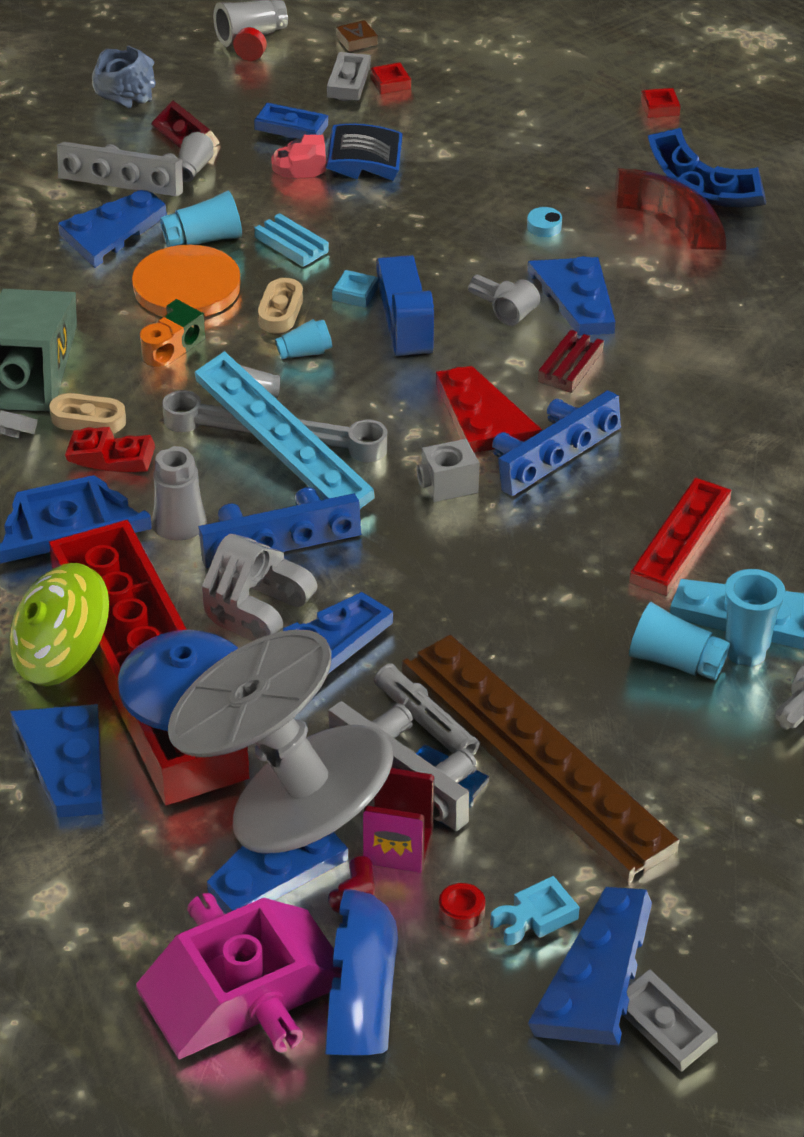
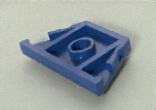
M95 475L16 492L12 503L13 511L8 515L4 525L5 536L3 542L0 543V564L49 553V541L127 519L135 533L152 529L151 516L145 510L138 513L129 507L127 497L118 491L109 489L107 483Z

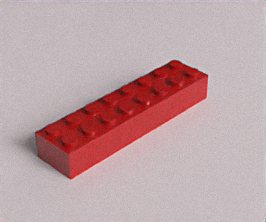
M128 519L49 541L52 569L67 563H79L96 571L105 582L109 597L108 619L101 641L92 658L165 806L250 779L248 747L213 757H195L184 754L173 746L169 739L168 731L156 729L140 722L128 712L121 701L118 676L127 656L136 647L155 636L172 631L187 630Z

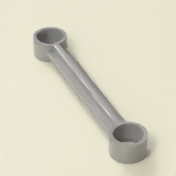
M186 390L174 391L163 399L164 424L172 431L189 432L199 427V425L251 433L224 407L201 404L200 397L194 392ZM299 419L323 443L329 446L348 448L349 454L358 461L375 462L382 459L387 453V429L378 421L360 420L350 427ZM362 440H374V441H373V442H363Z

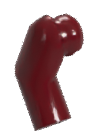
M366 856L353 858L349 862L350 879L340 883L338 889H334L329 893L328 903L335 913L340 914V905L345 889L358 890L375 895L373 867L370 858Z

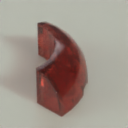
M617 168L615 180L617 208L644 211L656 216L665 213L676 220L675 226L685 235L691 249L726 250V236L723 224L717 213L702 195L686 184L661 174L636 169Z

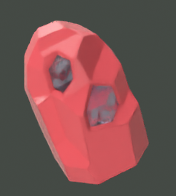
M303 135L301 139L293 140L286 147L277 149L271 157L272 170L282 177L295 179L314 178L326 172L324 136Z

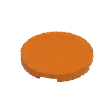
M176 245L155 251L138 263L132 275L133 290L138 303L151 313L162 317L167 315L166 306L175 299L203 313L204 317L211 316L232 304L240 292V270L237 263L226 253L202 245Z

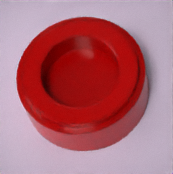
M246 27L241 29L234 38L233 47L237 55L242 59L256 61L265 52L267 41L259 30Z
M468 883L449 885L439 896L438 912L440 919L444 924L453 929L467 930L476 927L485 916L486 900L483 892L476 886Z

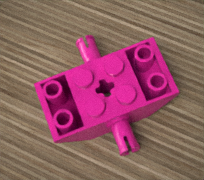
M211 893L202 894L204 901L208 905L206 908L199 896L195 897L189 903L187 911L197 926L176 935L136 983L137 992L176 1057L180 1060L258 1024H261L277 1052L287 1051V1047L282 1041L284 1038L290 1048L293 1049L302 1040L303 1032L296 1025L288 1011L329 993L330 989H332L333 977L341 978L342 968L333 967V946L307 909L262 898L224 914L217 904L216 898Z

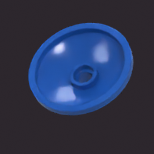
M178 630L155 636L136 647L123 662L118 676L121 701L128 712L140 722L156 729L168 731L171 714L185 691L207 669L238 649V647L223 637L198 630Z

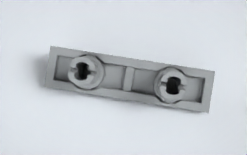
M70 142L57 144L58 178L138 191L146 190L151 193L178 196L183 193L182 159H178L172 153H166L162 156L119 150L118 147L112 144L105 147Z
M342 701L329 709V729L344 725H364L382 732L389 739L393 748L391 768L434 775L435 820L442 821L454 831H458L469 822V791L458 784L477 769L475 767L477 765L476 760L467 749L459 748L446 760L433 766L395 739V737L410 729L413 725L411 722L413 720L412 715L404 705L396 703L390 710L373 721H369Z

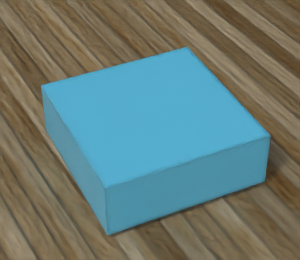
M345 270L332 289V300L366 308L378 289V277Z

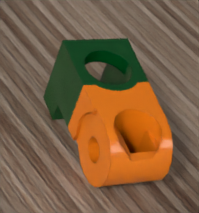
M178 299L166 306V316L160 319L158 323L147 325L140 331L143 362L152 367L166 366L205 340L204 315L202 312Z

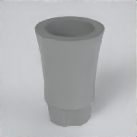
M256 0L237 3L218 2L214 7L213 20L215 31L219 41L225 47L233 45L234 38L243 28L252 27L259 30L263 35H268L276 30L287 28L288 25L287 8L282 0Z
M172 446L169 449L161 450L156 455L155 470L153 472L154 508L151 525L153 530L165 539L187 540L199 535L198 526L207 524V516L202 504L199 488L198 469L195 466V459L188 449Z

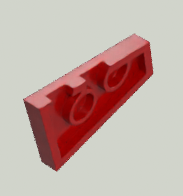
M473 366L455 367L436 372V385L461 440L467 438L474 453L494 450L495 448L492 447L493 440L502 432H506L510 436L525 442L542 431L535 422Z

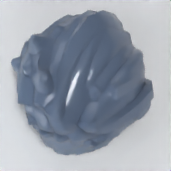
M127 46V50L123 51L106 48L100 53L92 73L94 91L100 97L127 107V109L132 107L133 101L142 104L151 102V88H154L156 85L152 68L155 62L141 50L131 46Z

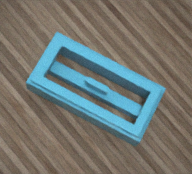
M280 213L274 216L275 222L270 219L265 221V228L261 225L254 227L256 239L303 267L329 252L328 241Z

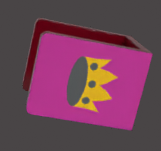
M391 768L385 783L374 797V806H366L363 812V856L370 858L372 865L422 873L434 824V775Z

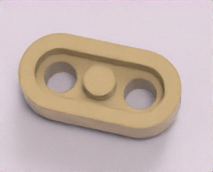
M278 278L267 285L258 307V324L262 330L278 335L290 330L294 326L303 303V287L299 281L292 278Z
M66 393L55 397L49 405L52 423L64 430L110 427L112 433L115 434L126 425L125 406L122 402L113 398Z

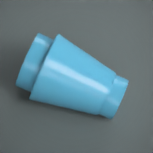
M312 319L282 335V337L275 339L282 360L325 354L326 349L333 347L324 319L316 322Z

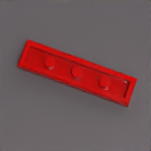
M695 477L631 570L629 583L667 596L729 503L732 490Z

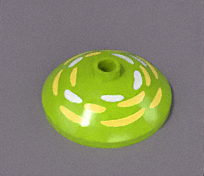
M79 563L60 565L39 577L20 600L11 623L9 645L13 665L19 675L25 680L39 686L59 684L75 675L95 652L103 636L109 612L107 587L102 577L96 571Z

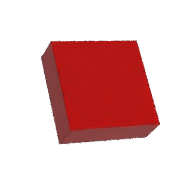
M400 62L370 68V78L380 94L411 89V78Z
M674 88L651 89L641 92V102L647 118L680 116L681 106Z

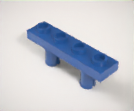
M607 390L580 408L567 404L561 399H555L547 408V414H549L547 417L548 421L554 424L525 442L510 436L506 432L499 433L494 438L492 447L495 448L493 454L499 457L501 490L511 496L516 495L620 429L619 395Z
M305 487L300 489L295 495L296 506L243 516L238 505L233 503L223 505L218 511L219 522L198 526L203 564L206 569L210 568L220 542L228 534L251 538L258 543L265 544L281 552L360 536L362 533L359 500L355 493L320 500L315 489Z

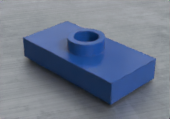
M266 103L254 119V130L282 135L289 139H301L303 135H322L328 127V115L272 103Z

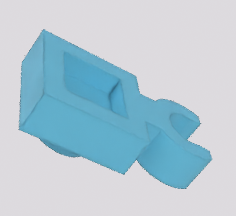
M552 876L514 894V906L503 905L494 909L491 912L490 925L493 929L503 924L512 925L504 930V943L506 946L520 942L525 932L530 929L540 938L578 920L580 907L558 880Z

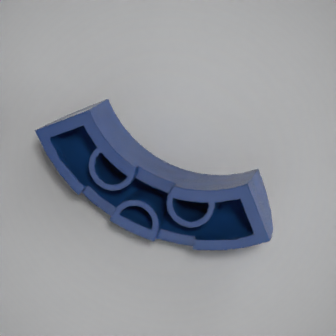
M681 128L648 135L652 153L662 171L674 185L691 197L724 207L744 208L766 205L764 188L758 167L751 169H729L719 166L712 168L704 164L686 143Z
M345 889L340 905V915H343V920L336 930L333 967L342 968L341 978L333 977L332 989H330L325 1054L355 1056L384 1053L388 1050L393 977L399 940L397 925L387 905L374 895L358 890Z

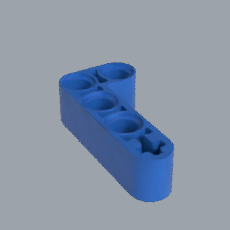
M414 256L377 258L378 287L395 356L433 353V297L430 290H422Z

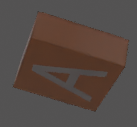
M365 20L336 27V37L349 52L378 45V35Z

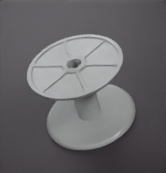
M287 630L254 640L231 652L207 669L192 683L179 699L169 720L168 736L171 743L180 752L195 757L219 756L235 752L256 743L255 756L260 761H267L268 763L248 783L238 799L233 814V830L237 840L245 848L254 852L280 853L294 850L316 842L336 831L369 804L385 783L392 767V745L389 739L375 728L364 725H344L326 729L306 737L308 732L306 723L299 719H294L320 690L331 666L330 646L322 635L314 631Z

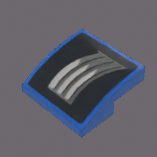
M369 124L333 125L330 134L326 168L354 179H358L363 169L394 181L399 171L403 133Z

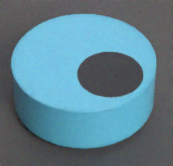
M550 207L535 208L527 216V229L531 234L538 237L555 236L562 229V215L559 211Z

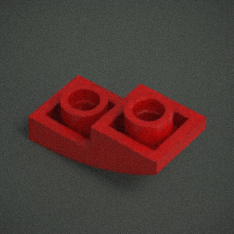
M87 427L73 431L65 457L68 462L92 469L113 472H147L155 444L151 435H129L122 438H114L110 427Z

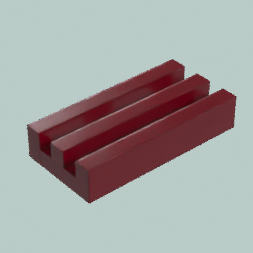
M570 330L538 370V382L572 393L603 353L604 340L597 338L592 343L590 342L589 335L583 334L581 338H577V332ZM583 351H586L585 355L578 362V364L575 366L572 372L568 375L566 380L562 379L566 372L570 371L571 368L575 365V361L580 356V354Z

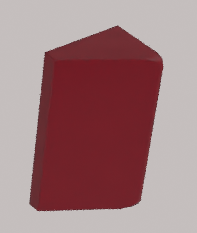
M174 100L151 123L156 130L178 148H181L183 139L193 132L207 135L212 140L213 147L220 143L209 128Z

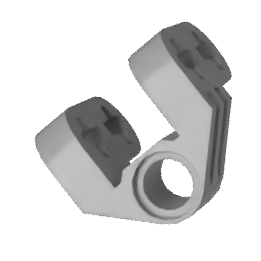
M228 534L220 542L202 585L203 606L207 616L215 624L254 641L279 632L283 627V621L274 607L250 596V588L289 605L300 607L317 591V582L307 569L284 559V552L272 549L270 546L258 543L256 540L248 537Z

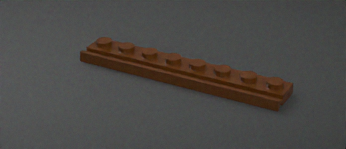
M451 634L417 652V657L410 661L406 658L402 661V673L411 682L419 683L425 687L431 700L448 713L471 736L478 739L480 746L628 883L634 879L636 873L640 871L645 873L678 852L679 839Z

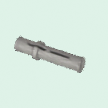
M392 663L384 665L374 677L376 686L382 689L396 703L404 705L410 711L412 717L450 752L454 754L457 749L465 748L474 756L480 745L478 739L471 736L448 713L431 700L425 687L419 683H412ZM406 694H408L417 704H415ZM433 719H435L436 721H438V722H439L446 730H448L449 732L445 731V730H444L437 722H435Z

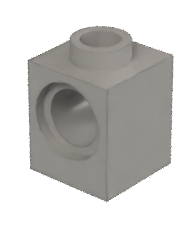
M467 438L422 448L421 464L417 465L416 468L417 478L421 488H427L433 502L478 493L480 463Z

